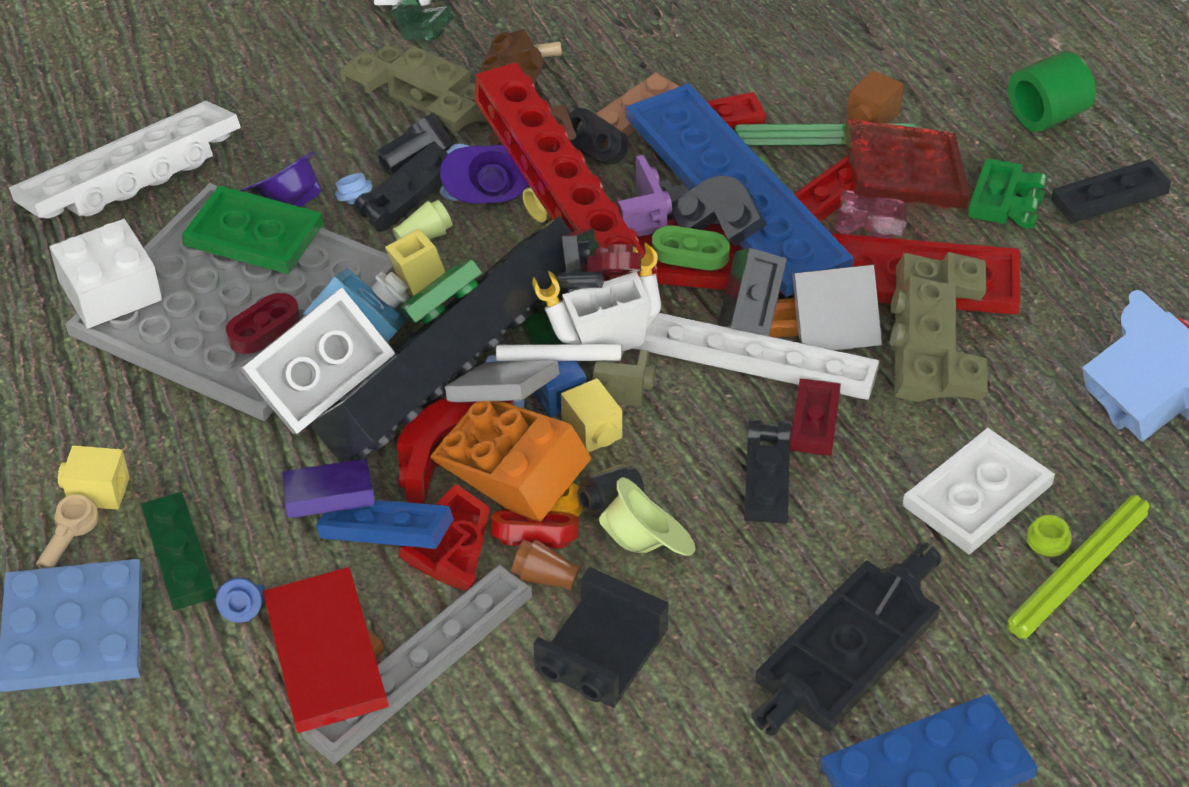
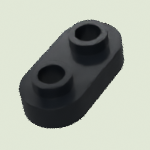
M578 108L569 113V118L576 133V138L571 141L572 144L596 160L608 165L616 164L624 158L628 150V138L623 131L588 109ZM582 121V126H581V128L577 131V127H578L579 123ZM608 138L607 145L604 148H602V144L604 143L605 139Z

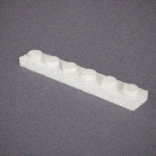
M658 313L652 324L647 328L644 343L639 347L633 348L799 385V379L841 383L840 394L865 400L870 398L879 366V360L662 313Z

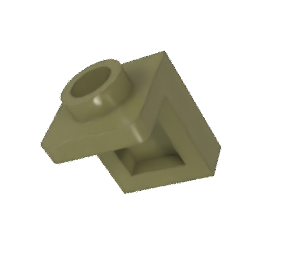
M640 350L637 366L596 361L593 370V380L598 378L616 403L642 407L645 391L653 390L656 367L649 366V351Z

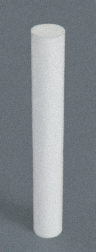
M621 344L496 345V361H621Z

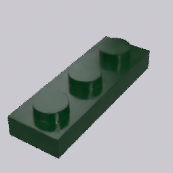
M183 492L140 503L173 611L216 598L215 588Z

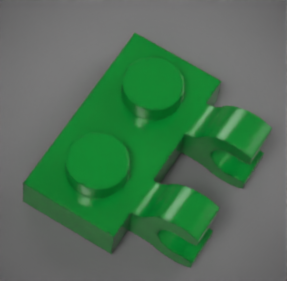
M986 158L969 205L968 217L1006 224L1008 217H1011L1021 227L1034 228L1038 217L1034 213H1036L1038 205L1042 204L1045 196V190L1035 189L1034 187L1044 189L1047 175L1039 172H1022L1023 164ZM1016 193H1019L1022 195V197H1018L1015 195Z

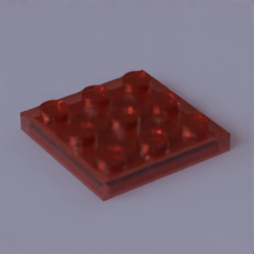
M847 119L844 132L854 194L872 199L880 197L900 200L904 203L932 204L941 208H967L970 193L956 133Z

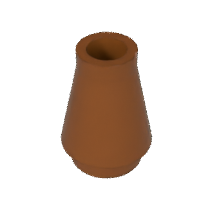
M523 540L514 559L511 573L520 576V580L523 582L561 587L571 591L577 579L580 566L568 561L538 540H535L533 543Z

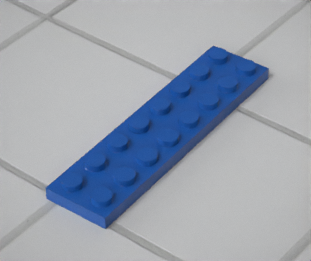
M689 83L626 106V119L690 190L709 178L730 176L739 180L752 193L768 225L739 243L743 250L752 248L787 258L780 291L785 297L794 294L793 273L853 267L854 258Z

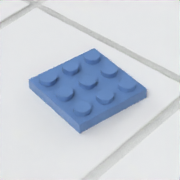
M140 559L5 572L0 633V692L139 678L143 572Z

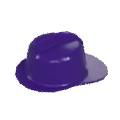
M504 145L458 148L449 153L441 165L440 178L444 188L452 197L464 203L497 205L516 199L528 186V182Z
M311 152L293 162L276 175L240 191L247 192L256 189L265 198L303 207L321 192V186L310 162V159L316 153Z

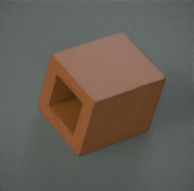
M872 70L849 92L847 121L851 123H889L900 113L904 84Z

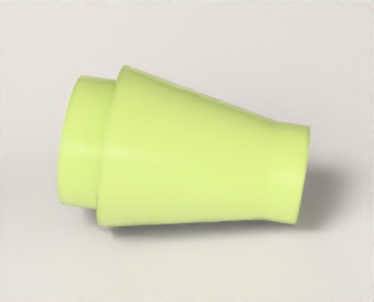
M439 200L432 203L427 201L403 223L393 228V233L396 239L399 240L420 229L430 240L446 235V230L451 228L453 224L447 210Z

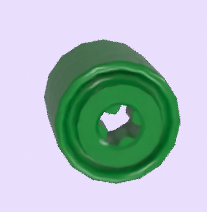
M1065 50L1014 72L1009 79L1008 96L1013 112L1018 120L1029 130L1040 132L1088 111L1094 104L1096 87L1092 72L1086 62L1076 53Z

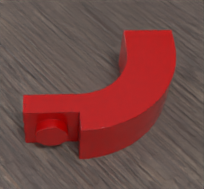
M447 397L424 408L415 419L406 425L398 439L397 451L400 468L399 487L405 488L407 503L425 504L433 474L439 465L430 456L476 401L451 402L447 401ZM514 400L502 401L514 405Z

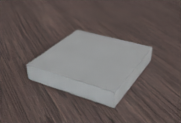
M874 265L792 274L799 343L829 350L882 345Z
M558 360L483 363L445 386L447 401L523 400L560 374Z

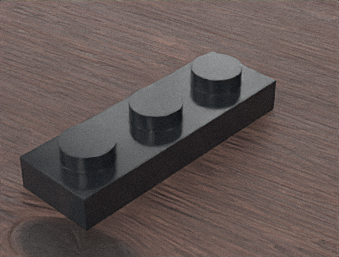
M1149 159L1054 188L1051 201L1072 224L1168 194L1171 181Z

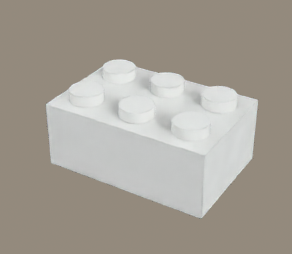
M341 288L242 366L240 370L293 434H298L396 353L345 290Z

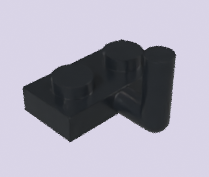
M594 228L579 229L562 236L566 271L556 277L560 289H569V292H573L579 289L602 288L604 284L602 272H587V257L596 255V249L600 248L598 241L595 239Z

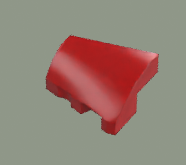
M455 484L435 504L449 506L454 519L437 548L401 546L399 558L442 583L467 591L474 584L490 507Z

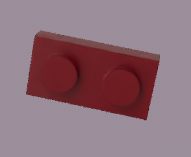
M799 379L790 451L832 456L841 383Z

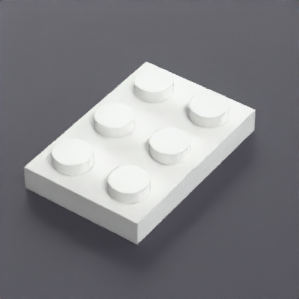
M987 428L904 494L903 506L970 555L1051 487L1055 474Z

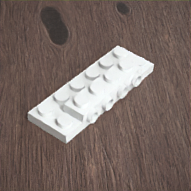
M204 101L11 186L9 190L16 203L39 218L55 217L64 211V207L79 216H91L102 211L103 207L112 201H123L132 198L139 189L145 186H156L167 182L172 174L178 171H189L198 168L205 159L213 156L209 142H221L230 136V132L241 127L235 113L211 102Z

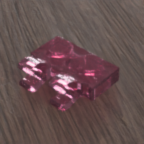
M853 191L841 192L842 202L840 210L837 212V219L839 220L836 224L837 231L852 233L859 227L864 226V230H870L872 235L879 238L891 239L894 235H904L906 225L905 200L868 194L866 197L858 195Z

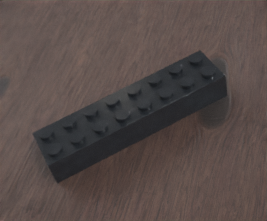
M560 216L519 242L476 279V282L479 284L477 287L460 299L454 298L444 307L445 310L440 315L424 324L394 350L396 354L309 424L339 462H343L354 455L358 460L362 459L373 449L377 451L395 436L393 432L401 424L405 426L415 419L424 410L421 407L428 400L431 399L433 401L446 391L445 386L450 384L449 381L456 375L461 376L470 370L478 362L476 357L483 351L488 352L505 338L503 333L509 328L514 329L531 315L529 310L535 305L538 307L545 302L536 295L532 280L535 277L540 289H548L552 285L548 271L552 272L555 277L566 271L562 236L572 231Z

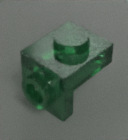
M400 0L391 9V14L405 40L425 38L429 41L436 39L444 33L443 28L454 19L448 6L423 9L419 0Z

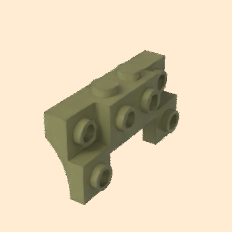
M387 44L374 55L363 51L340 70L343 82L353 79L365 85V92L369 94L377 87L388 83L389 96L426 112V116L435 112L439 120L451 125V132L457 133L461 128L475 121L488 123L475 102V84L470 80V71L414 45L406 52Z
M948 252L942 261L904 253L896 265V291L891 301V312L895 313V324L890 337L891 346H895L894 397L915 402L941 397H963L982 401L988 393L987 358L956 351V298L978 301L982 299L986 293L985 260Z

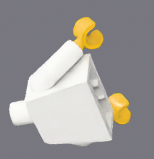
M647 243L644 244L646 254L641 259L640 276H638L637 272L605 281L602 288L579 289L562 295L563 300L561 301L557 297L560 291L559 283L552 272L548 271L552 280V285L548 289H540L534 277L532 280L533 288L538 298L547 302L548 306L545 307V311L558 339L565 344H621V358L624 351L641 346L645 341L647 328L652 324L661 309L657 276L652 274L651 271L657 263L658 256L656 251ZM633 247V252L638 253L637 249Z

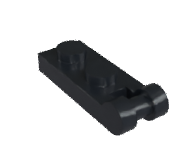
M435 141L431 142L371 193L366 192L359 195L354 202V209L362 217H369V223L377 231L387 230L442 184L440 170L448 153Z
M748 420L744 521L788 522L790 421H778V425L761 424V420ZM760 441L777 442V446H760Z

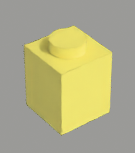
M420 229L385 247L396 275L407 284L408 289L406 291L412 297L445 273L436 247Z
M598 378L561 393L562 421L573 426L588 453L601 447H607L622 438V409Z
M72 446L67 462H62L58 471V484L60 488H64L66 497L79 494L93 501L97 508L119 510L130 478L123 449Z

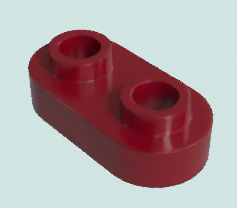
M612 244L608 245V248H597L596 255L587 257V272L600 271L603 275H625L641 271V253L633 252V245Z
M286 293L270 294L233 317L226 325L229 347L237 353L250 354L263 349L275 341L300 320L297 300Z

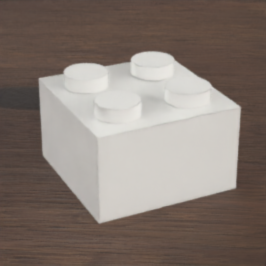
M125 219L106 224L103 227L49 246L58 281L87 329L162 300L155 266Z

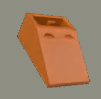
M476 401L430 456L434 462L503 507L539 522L542 521L592 459L571 424L502 401Z

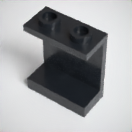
M589 567L580 579L581 602L551 642L538 637L533 643L535 671L539 672L545 679L569 686L579 691L590 701H600L615 708L667 632L669 603Z

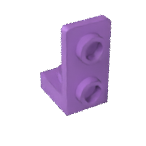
M644 155L636 156V185L642 196L618 201L622 219L628 228L635 230L638 237L653 234L659 228L667 226V214L672 213L670 195L667 191H662L660 188L658 172L655 167L650 168Z

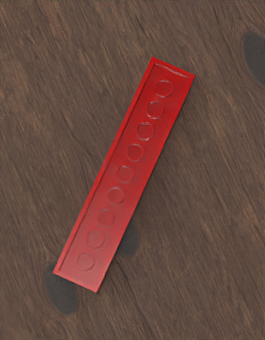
M667 220V226H679L676 220ZM711 224L704 229L705 231L720 233L726 237L720 224ZM831 233L854 258L853 267L874 265L878 303L891 304L893 294L896 291V265L904 253L942 261L946 254L951 252L985 260L986 262L985 295L980 301L956 298V310L1015 315L1019 313L1020 249ZM653 234L638 237L639 244L645 253L644 244L647 243L652 247ZM729 241V261L724 267L716 270L671 265L657 260V282L664 285L726 290L734 254L736 251L743 249L739 244L734 246Z

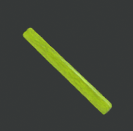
M1139 495L1129 496L1009 617L1008 631L1015 634L1019 639L1028 638L1148 516L1150 508L1148 501L1142 500Z

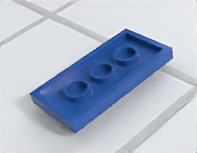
M990 694L823 756L821 761V769L832 787H1012L1035 778L1038 768Z

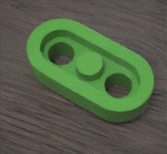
M664 226L656 230L652 235V248L657 253V260L662 263L703 270H716L724 267L729 261L730 243L720 233L679 226Z

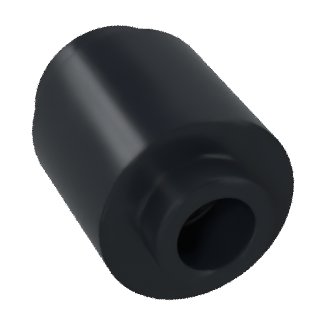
M620 464L583 477L577 491V498L581 508L591 516L599 518L601 513L619 495L617 481L621 477L629 479L644 492V484L640 473L633 466L625 467Z

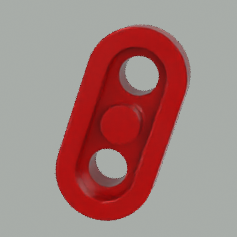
M508 509L494 512L491 516V534L495 538L500 539V543L504 545L519 546L523 540L529 542L538 540L549 548H565L569 546V542L578 538L579 518L571 513L549 511L541 522Z

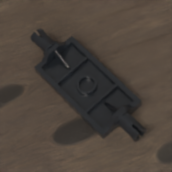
M920 542L901 564L896 563L891 567L883 569L866 560L756 670L755 682L772 693L752 714L755 725L761 731L770 723V726L765 730V734L775 735L779 728L796 711L827 732H830L938 618L940 606L925 598L920 589V582L941 562V556L935 547L932 546L924 555L923 552L928 548L929 543Z

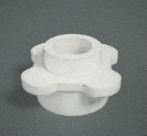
M381 271L375 276L377 281L372 286V290L390 307L396 308L400 302L405 303L410 298L406 292L408 289L407 284L393 272L387 275Z

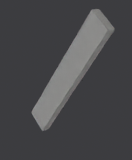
M499 564L378 664L389 704L388 708L302 732L303 739L335 765L532 598V588Z

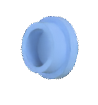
M355 173L345 176L336 182L338 190L335 192L337 200L346 201L347 204L351 205L354 204L359 195L371 191L373 186L370 180H366L364 173Z

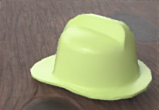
M621 477L617 481L619 495L601 513L599 518L602 527L617 544L626 550L636 553H647L662 545L684 556H691L696 551L695 543L679 522L652 502L629 479Z

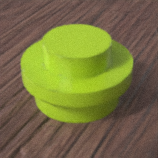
M1043 515L1037 518L1028 528L1027 542L1038 554L1049 557L1064 554L1071 545L1072 535L1069 527L1058 516Z

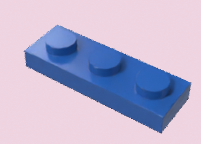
M374 500L375 504L370 506L326 512L322 515L316 527L322 539L436 549L454 519L449 506Z

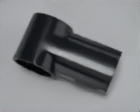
M434 112L407 129L408 132L381 147L375 153L384 172L392 176L431 142L435 141L445 151L454 145V142Z

